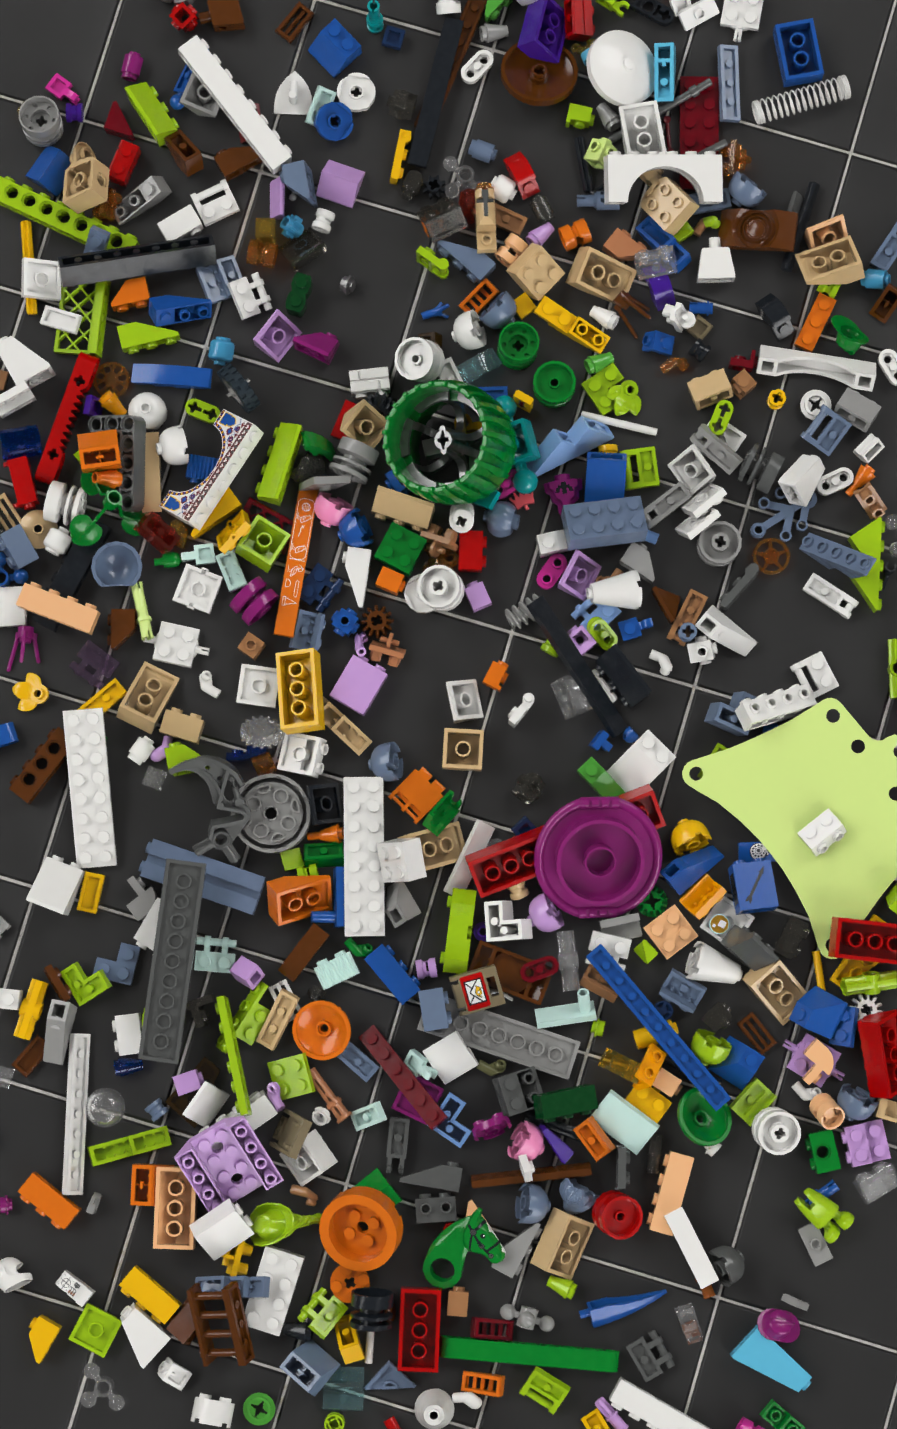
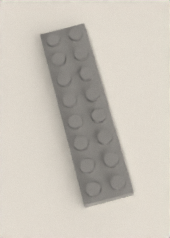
M449 998V1004H446V1011H451L452 1023L449 1024V1028L426 1032L445 1038L451 1033L458 1031L468 1047L528 1067L535 1066L537 1070L569 1080L581 1043L580 1041L541 1028L537 1029L535 1026L487 1010L460 1016L459 1011L466 1009V1007L458 1009L456 1001ZM421 1015L417 1030L424 1032L423 1020Z

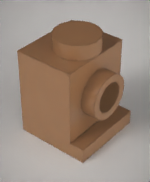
M743 369L732 378L730 384L733 393L741 400L755 388L757 382Z

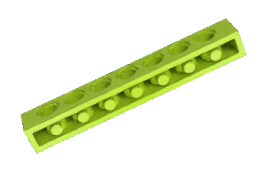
M0 176V206L86 245L90 228L93 225L111 233L106 250L140 245L137 237L130 233L126 235L120 233V230L113 225H109V227L103 225L100 219L86 217L84 212L77 214L75 211L67 208L68 206L62 203V201L57 200V202H54L45 193L40 192V194H37L28 185L23 184L20 186L16 184L14 179L5 176V178ZM11 192H18L15 198H9ZM35 200L33 206H26L27 201ZM46 208L53 209L50 214H43ZM63 216L70 217L66 223H62L61 218ZM81 224H87V228L84 231L78 230ZM116 240L122 241L119 247H113L112 245Z

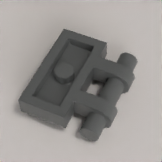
M655 1329L648 1333L652 1339L648 1343H646L642 1336L625 1346L645 1382L663 1373L659 1365L664 1362L668 1369L675 1366L671 1352L667 1351L663 1344V1338L657 1334ZM655 1346L661 1355L657 1359H655L650 1350Z

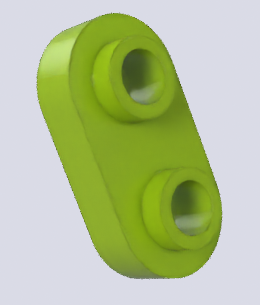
M593 617L589 620L587 631L602 649L608 650L617 644L618 637L605 620L601 617Z

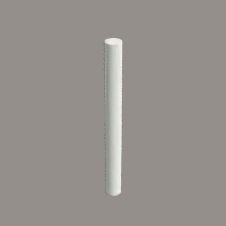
M586 411L581 412V416L603 424L653 436L657 434V428Z

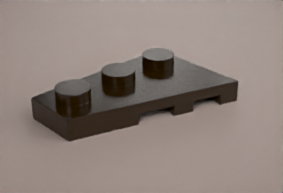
M206 1056L194 1068L198 1072H202L204 1080L213 1085L220 1072V1069ZM175 1090L165 1102L192 1127L196 1128L197 1123L185 1117L183 1112L198 1090L178 1096L177 1090Z

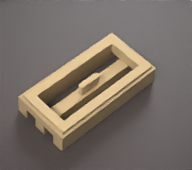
M5 493L1 494L0 500H5V502L15 515L16 519L21 524V517L19 516L16 509H14L7 495ZM0 501L1 510L11 523L12 527L16 526L8 511ZM0 515V523L6 531L9 530V527Z

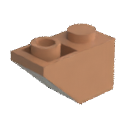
M619 228L613 232L602 248L603 252L620 262L645 259L648 254L647 247L642 242L634 241L629 232L624 229L621 231Z

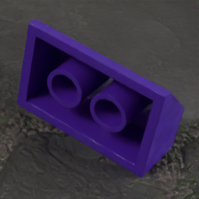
M537 0L532 4H528L517 47L529 58L555 64L559 63L565 40L564 9L554 0Z

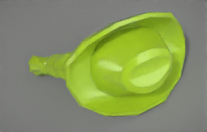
M267 1202L256 1206L250 1215V1219L253 1222L251 1227L255 1233L250 1238L255 1246L264 1247L272 1245L290 1236L298 1228L319 1224L322 1214L299 1215L293 1213L290 1208L281 1203Z

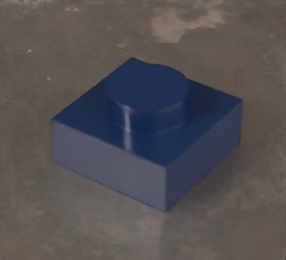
M387 25L382 46L400 51L406 31Z
M524 816L511 830L517 836L537 827Z

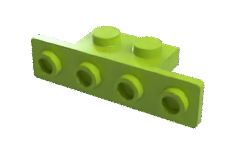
M260 981L254 990L250 989L247 998L241 1002L238 1012L232 1017L236 1037L251 1046L258 1037L271 1011L258 1003L268 988V985L263 981ZM224 1034L219 1036L216 1047L224 1052Z

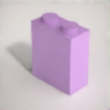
M353 654L329 696L358 714L365 716L388 675L385 673L386 669L378 664L373 666L368 663L369 659L366 657H357Z

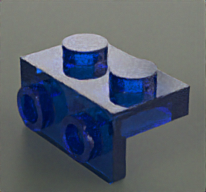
M37 425L0 431L4 461L22 456L42 455L41 435Z

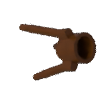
M622 290L613 300L616 304L613 308L619 313L633 337L637 339V334L621 309L626 310L629 306H632L650 320L651 316L644 311L649 312L650 308L633 298L628 292L626 293Z

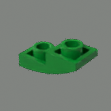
M301 432L303 438L301 443L306 451H310L314 456L320 454L322 457L325 456L330 462L333 461V456L336 454L333 444L328 439L313 432Z
M773 1399L769 1401L759 1414L775 1429L806 1428Z

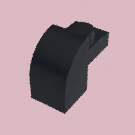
M772 293L755 303L761 318L769 324L776 340L781 341L795 332L790 321V314L782 302Z

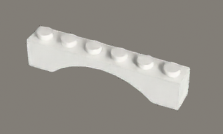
M760 345L756 373L770 376L790 373L816 374L835 379L853 389L872 392L876 379V363Z

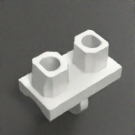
M676 302L675 306L666 304L663 309L662 315L667 317V323L672 324L677 332L682 333L683 328H691L696 322L694 314L686 311L682 303Z

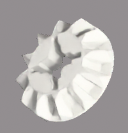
M811 390L804 394L800 407L801 412L806 418L814 420L819 414L820 409L816 408L811 411V402L816 403L819 399L821 400L819 402L820 408L824 404L831 409L830 397L825 392Z

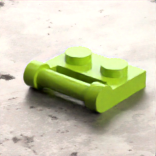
M420 245L416 250V261L440 279H446L449 276L448 260L445 258L439 259L435 256V252L429 247L424 248Z
M655 446L620 451V453L627 455L626 491L660 486ZM631 456H636L639 477L637 482H633Z
M536 1366L523 1384L519 1394L528 1396L549 1409L548 1412L554 1415L571 1387Z

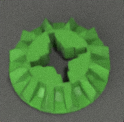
M254 1393L245 1400L243 1413L251 1424L265 1425L274 1417L275 1404L268 1394ZM262 1401H264L263 1409L267 1413L260 1412L259 1414H257V1416H255L256 1408H254L253 1405L258 1406L260 1403H262Z

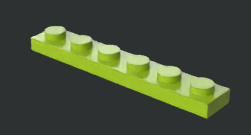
M223 995L216 997L215 1010L217 1015L220 1014L221 1022H219V1029L225 1038L223 1049L225 1054H228L227 1068L233 1077L231 1088L237 1096L235 1107L237 1113H240L241 1116L252 1115L229 999Z

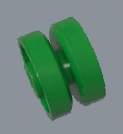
M549 361L542 364L535 372L533 379V393L538 402L548 408H559L571 401L576 385L574 371L561 361Z

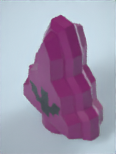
M570 474L555 475L554 481L543 484L545 493L550 495L551 502L558 506L560 516L563 505L575 504L579 499V491L582 490V479H570Z

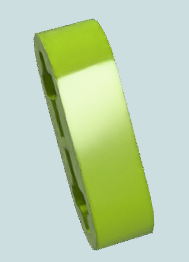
M190 399L185 404V410L190 417L213 425L221 413L216 406L198 399ZM196 403L197 407L202 411L200 412L195 410L192 413L191 408L189 406H194V404ZM205 411L209 413L215 411L217 417H213L212 420H210L209 415L205 414Z
M728 400L718 402L708 425L717 437L724 434L733 413V405ZM727 405V409L730 412H725L724 417L720 416L722 410L719 407ZM721 420L720 428L722 430L719 429L715 432L712 425H716L717 421Z

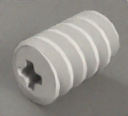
M471 503L451 506L449 523L454 531L465 533L473 527L474 509Z

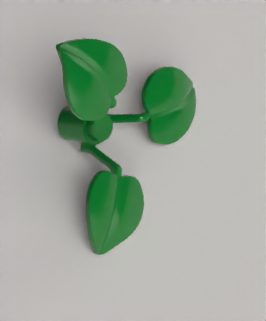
M82 472L80 479L82 489L90 496L98 493L100 496H105L102 501L104 507L93 521L87 515H77L72 519L69 531L71 541L74 544L90 546L98 542L102 536V528L95 523L106 510H115L117 507L119 516L123 518L121 526L129 535H143L157 525L148 512L142 513V510L140 512H122L123 503L121 502L122 495L117 490L110 491V487L93 483V472L84 474Z

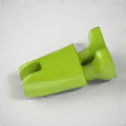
M809 1187L804 1190V1194L812 1201L810 1205L799 1196L794 1200L798 1209L817 1229L824 1228V1239L829 1244L838 1239L840 1228L846 1230L854 1222V1215L850 1212L838 1211L839 1206Z

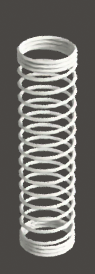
M843 74L839 75L837 80L832 77L831 82L826 79L825 83L820 81L819 85L814 83L813 87L809 84L807 88L803 86L801 90L796 88L795 92L793 90H790L789 93L785 91L783 95L779 93L777 97L773 95L772 98L767 97L766 100L761 98L760 102L754 100L752 101V111L755 121L758 125L766 123L761 107L762 100L766 105L768 119L770 122L772 121L767 99L771 102L774 118L778 119L773 104V97L777 100L781 118L784 117L779 102V95L783 98L785 112L789 117L785 93L789 97L790 107L795 115L791 91L795 95L799 113H801V106L797 97V90L801 93L804 110L807 111L803 88L807 92L808 103L813 110L809 86L813 90L816 107L819 108V101L815 92V85L819 88L820 100L822 105L825 106L824 96L820 87L821 83L825 87L827 102L831 104L830 94L826 87L827 81L831 85L833 100L837 102L836 93L832 85L833 79L836 82L840 100L842 101L843 98L845 100L850 99L851 89L846 75Z

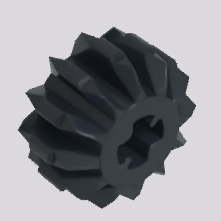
M378 391L375 395L370 393L368 398L365 399L385 418L387 415L389 416L394 402H392V397H386V392L383 395H380Z

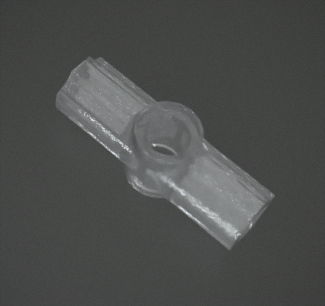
M574 930L557 932L559 950L557 955L563 992L579 990V959L575 948Z

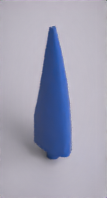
M667 1290L631 1296L604 1297L586 1302L587 1309L579 1311L580 1319L590 1316L593 1328L600 1327L644 1308L666 1294Z

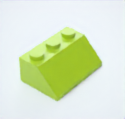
M147 82L125 87L130 103L159 147L166 144L164 138L178 131L179 125L174 117L170 119L168 116L169 110L165 103H160L157 99L159 95L153 86L149 87Z
M180 742L170 743L168 748H164L168 770L185 760L201 756L186 745L180 744ZM185 770L173 774V776H180L194 772Z

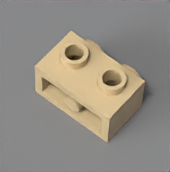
M723 368L713 370L707 375L693 378L687 382L689 393L697 411L716 404L721 400L733 397L731 384Z
M174 707L171 710L166 709L159 732L199 744L205 721L201 720L202 716L190 713V716L182 714L183 710Z

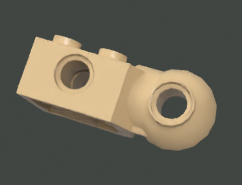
M78 142L69 157L71 165L65 170L62 203L77 214L107 201L110 171L108 167L96 159L93 150L87 143Z
M662 169L647 171L639 176L642 181L650 186L641 200L640 207L664 231L674 236L700 206L675 181L668 177H662L664 173Z

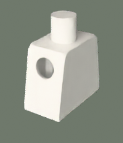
M720 237L709 238V248H702L700 253L697 283L734 282L735 271L730 248L721 247Z

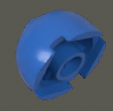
M359 508L351 510L340 521L339 531L337 532L341 542L345 541L348 546L362 548L374 542V539L370 540V536L373 535L370 524L365 515H359L358 512L361 511Z

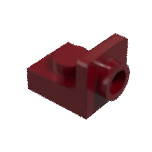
M756 350L751 351L749 360L739 355L731 357L728 369L736 371L745 369L748 373H751L758 363V356H755Z

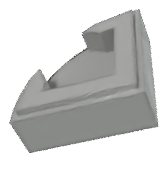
M94 1192L87 1207V1213H96L102 1194Z
M786 1293L782 1296V1301L799 1309L808 1310L809 1304Z

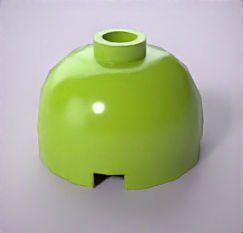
M698 1029L691 1042V1050L704 1066H708V1064L717 1065L725 1061L732 1049V1045L723 1037L720 1040L714 1037L715 1033Z

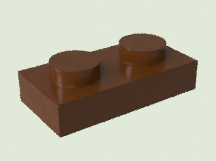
M51 964L45 967L43 971L60 1000L70 1001L72 992L67 984L63 985L60 978L62 975L58 968H53Z

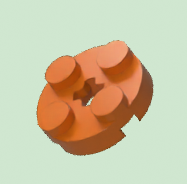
M339 1265L331 1275L330 1289L334 1296L344 1303H351L352 1290L370 1287V1277L367 1271H354ZM353 1277L356 1284L355 1287L347 1288L345 1279Z

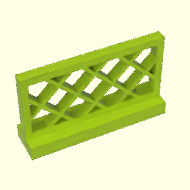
M110 281L96 282L95 290L90 295L83 289L88 284L78 285L79 287L71 294L67 291V287H61L59 309L65 310V304L71 299L76 306L70 312L75 313L80 309L84 314L81 324L87 319L91 324L85 333L79 327L82 335L74 342L69 337L70 333L56 329L54 353L79 355L80 352L102 358L111 286ZM82 290L87 297L78 304L73 297ZM90 300L93 308L86 314L81 307ZM67 337L72 344L66 349H60V342ZM85 338L88 341V349L80 350L77 344Z

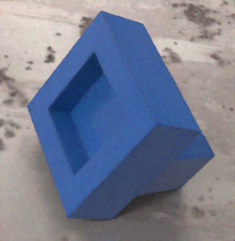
M599 730L588 744L589 747L596 751L602 748L605 752H609L613 747L606 740L609 734L604 730Z

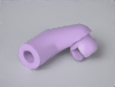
M365 632L357 633L354 637L355 651L360 657L366 654L363 643L367 642L368 638Z
M163 737L162 745L154 749L150 755L152 761L158 762L166 758L164 748H168V744L172 743V737Z

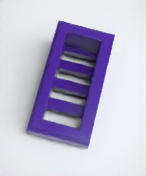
M543 1123L540 1124L539 1128L557 1158L565 1164L574 1154V1151Z

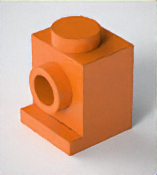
M500 660L498 662L493 661L482 684L500 692L502 687L499 685L500 683L504 685L509 675L506 673L509 665Z

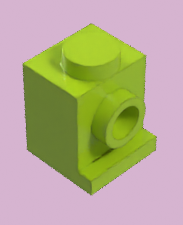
M570 103L565 127L569 128L570 124L577 129L593 126L595 115L592 114L593 108Z

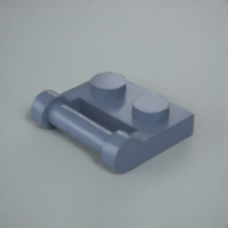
M823 404L819 414L800 436L824 454L830 456L852 424ZM828 414L832 418L815 440L811 436Z

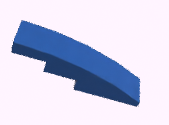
M133 364L131 383L170 386L174 388L211 389L213 370L178 365Z

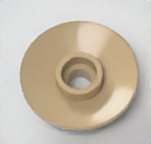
M43 510L30 511L21 519V526L35 549L45 548L46 546L43 541L51 528L58 529L57 523L43 519ZM40 525L42 530L38 533L35 532V526Z

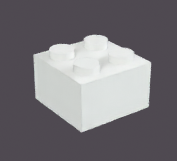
M420 837L392 839L377 843L383 883L409 882L427 877Z

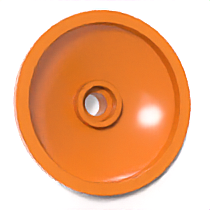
M318 1000L306 1004L298 1011L293 1021L292 1033L296 1045L308 1057L316 1060H329L337 1057L348 1046L351 1038V1024L346 1013L338 1005L329 1001ZM323 1024L328 1026V1031L322 1028Z

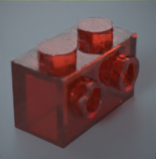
M153 511L144 514L133 528L162 554L170 552L181 538L173 527L167 525Z

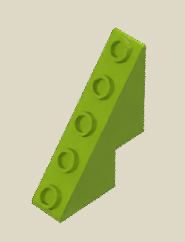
M881 517L850 536L847 540L854 550L877 559L867 576L851 579L873 613L881 610L882 607L879 591H882L883 587L880 571H883L884 561L880 560L881 552H884V540H881V533L885 532V521H882Z

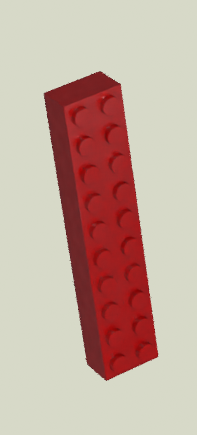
M649 784L619 795V798L633 803L645 812L656 829L666 826L655 793ZM544 825L464 856L481 898L536 877L534 851L538 836Z

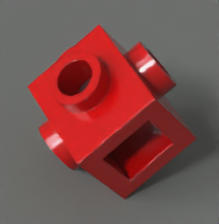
M181 2V4H177L171 10L172 13L169 15L173 19L171 24L178 31L181 29L184 32L192 31L198 25L197 21L199 18L196 16L198 12L191 4L186 6ZM189 16V18L185 22H183V17Z

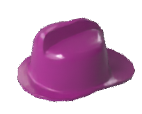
M771 1308L762 1311L758 1316V1330L766 1339L784 1343H792L797 1340L800 1334V1324L793 1313Z

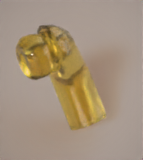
M588 39L586 41L587 46L577 43L573 44L572 52L581 55L583 51L590 48L595 39Z

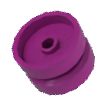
M260 576L250 581L229 604V607L236 614L243 612L241 619L248 626L254 624L265 615L279 598V595L273 589L265 590L267 583Z

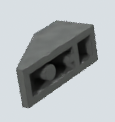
M448 1161L447 1164H441L401 1176L399 1182L459 1192L463 1167H459L457 1162Z

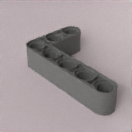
M133 415L92 416L88 421V428L91 432L117 429V434H120L122 468L119 471L122 473L123 480L121 486H119V492L122 495V510L140 512L144 507L146 422L144 418Z

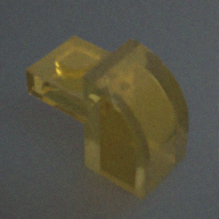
M606 1047L598 1066L637 1084L639 1080L635 1077L640 1063Z

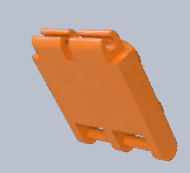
M424 767L419 771L414 769L388 796L390 800L393 799L401 807L403 812L405 811L414 819L413 822L415 824L444 797L441 793L446 789L437 779L430 783L429 780L433 776ZM395 795H397L406 804L404 805ZM408 807H410V808L418 815V817H416V816L408 809Z

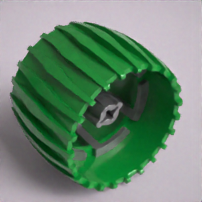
M431 380L428 383L417 384L413 389L405 391L402 394L403 396L393 403L389 416L387 415L385 418L387 420L385 429L382 430V435L384 436L382 449L386 455V463L393 470L394 476L411 492L435 503L446 505L470 504L478 499L489 497V494L498 490L503 481L510 476L509 472L512 465H515L514 457L517 450L516 431L512 427L509 415L504 411L500 403L482 389L457 380ZM463 403L470 406L478 414L482 423V427L479 430L470 434H466L467 423ZM450 404L454 408L456 415L455 430L446 426H440L439 431L426 426L428 420H431L432 415L437 410H441L443 406ZM422 433L433 437L436 447L443 454L440 459L427 466H421L419 460V445L421 444L420 437ZM482 440V445L479 448L480 451L468 446ZM464 454L475 458V463L470 470ZM452 460H455L457 463L459 479L454 482L438 483L427 478V476L446 467Z

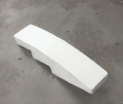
M683 1207L665 1215L664 1217L700 1288L703 1289L718 1281L717 1274Z

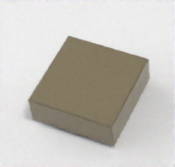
M698 314L695 317L696 322L694 326L686 329V331L697 340L699 338L703 340L711 331L713 325Z

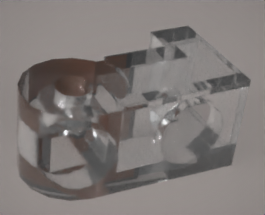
M692 1303L674 1308L688 1345L704 1340Z

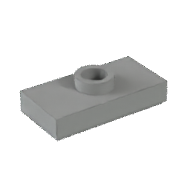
M812 1223L797 1229L815 1267L833 1259L820 1229H817Z

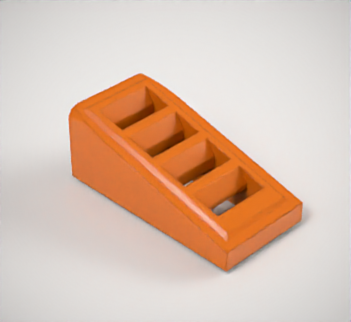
M485 278L458 306L464 312L470 311L471 309L466 305L469 302L476 309L477 314H479L500 293V290L488 278ZM485 286H487L492 291L490 295L484 289ZM479 291L487 298L485 301L477 294ZM473 297L481 303L480 306L472 300Z
M463 1370L461 1391L500 1398L504 1393L505 1375ZM470 1376L473 1377L472 1387H469ZM478 1378H481L480 1388H477ZM486 1379H489L488 1389H485ZM494 1380L497 1381L496 1390H493Z

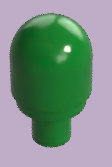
M167 552L162 554L160 558H154V565H164V568L177 567L181 563V556L177 552Z

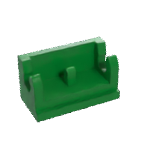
M451 790L435 805L422 823L424 827L437 837L460 812L458 809L462 805V800H458L457 803L452 800L454 792Z

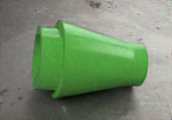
M611 352L588 356L584 360V366L588 374H596L609 364L614 363Z

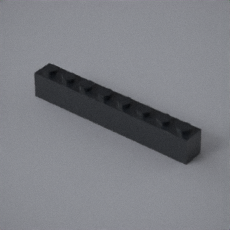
M212 234L57 257L62 287H74L76 285L94 284L96 282L133 278L142 275L149 276L156 273H169L175 270H188L195 267H208L217 264L216 248Z

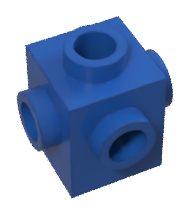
M341 608L340 611L336 610L331 618V621H333L331 624L334 628L333 631L341 637L344 635L350 637L351 634H355L360 626L358 624L359 618L356 617L357 613L350 608L346 610ZM343 618H348L349 622L347 624H342L341 620Z

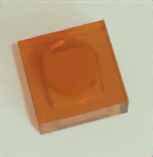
M270 752L251 758L258 776L277 771Z

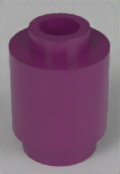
M133 51L125 54L121 68L122 79L136 82L140 76L144 60L140 57L141 54Z

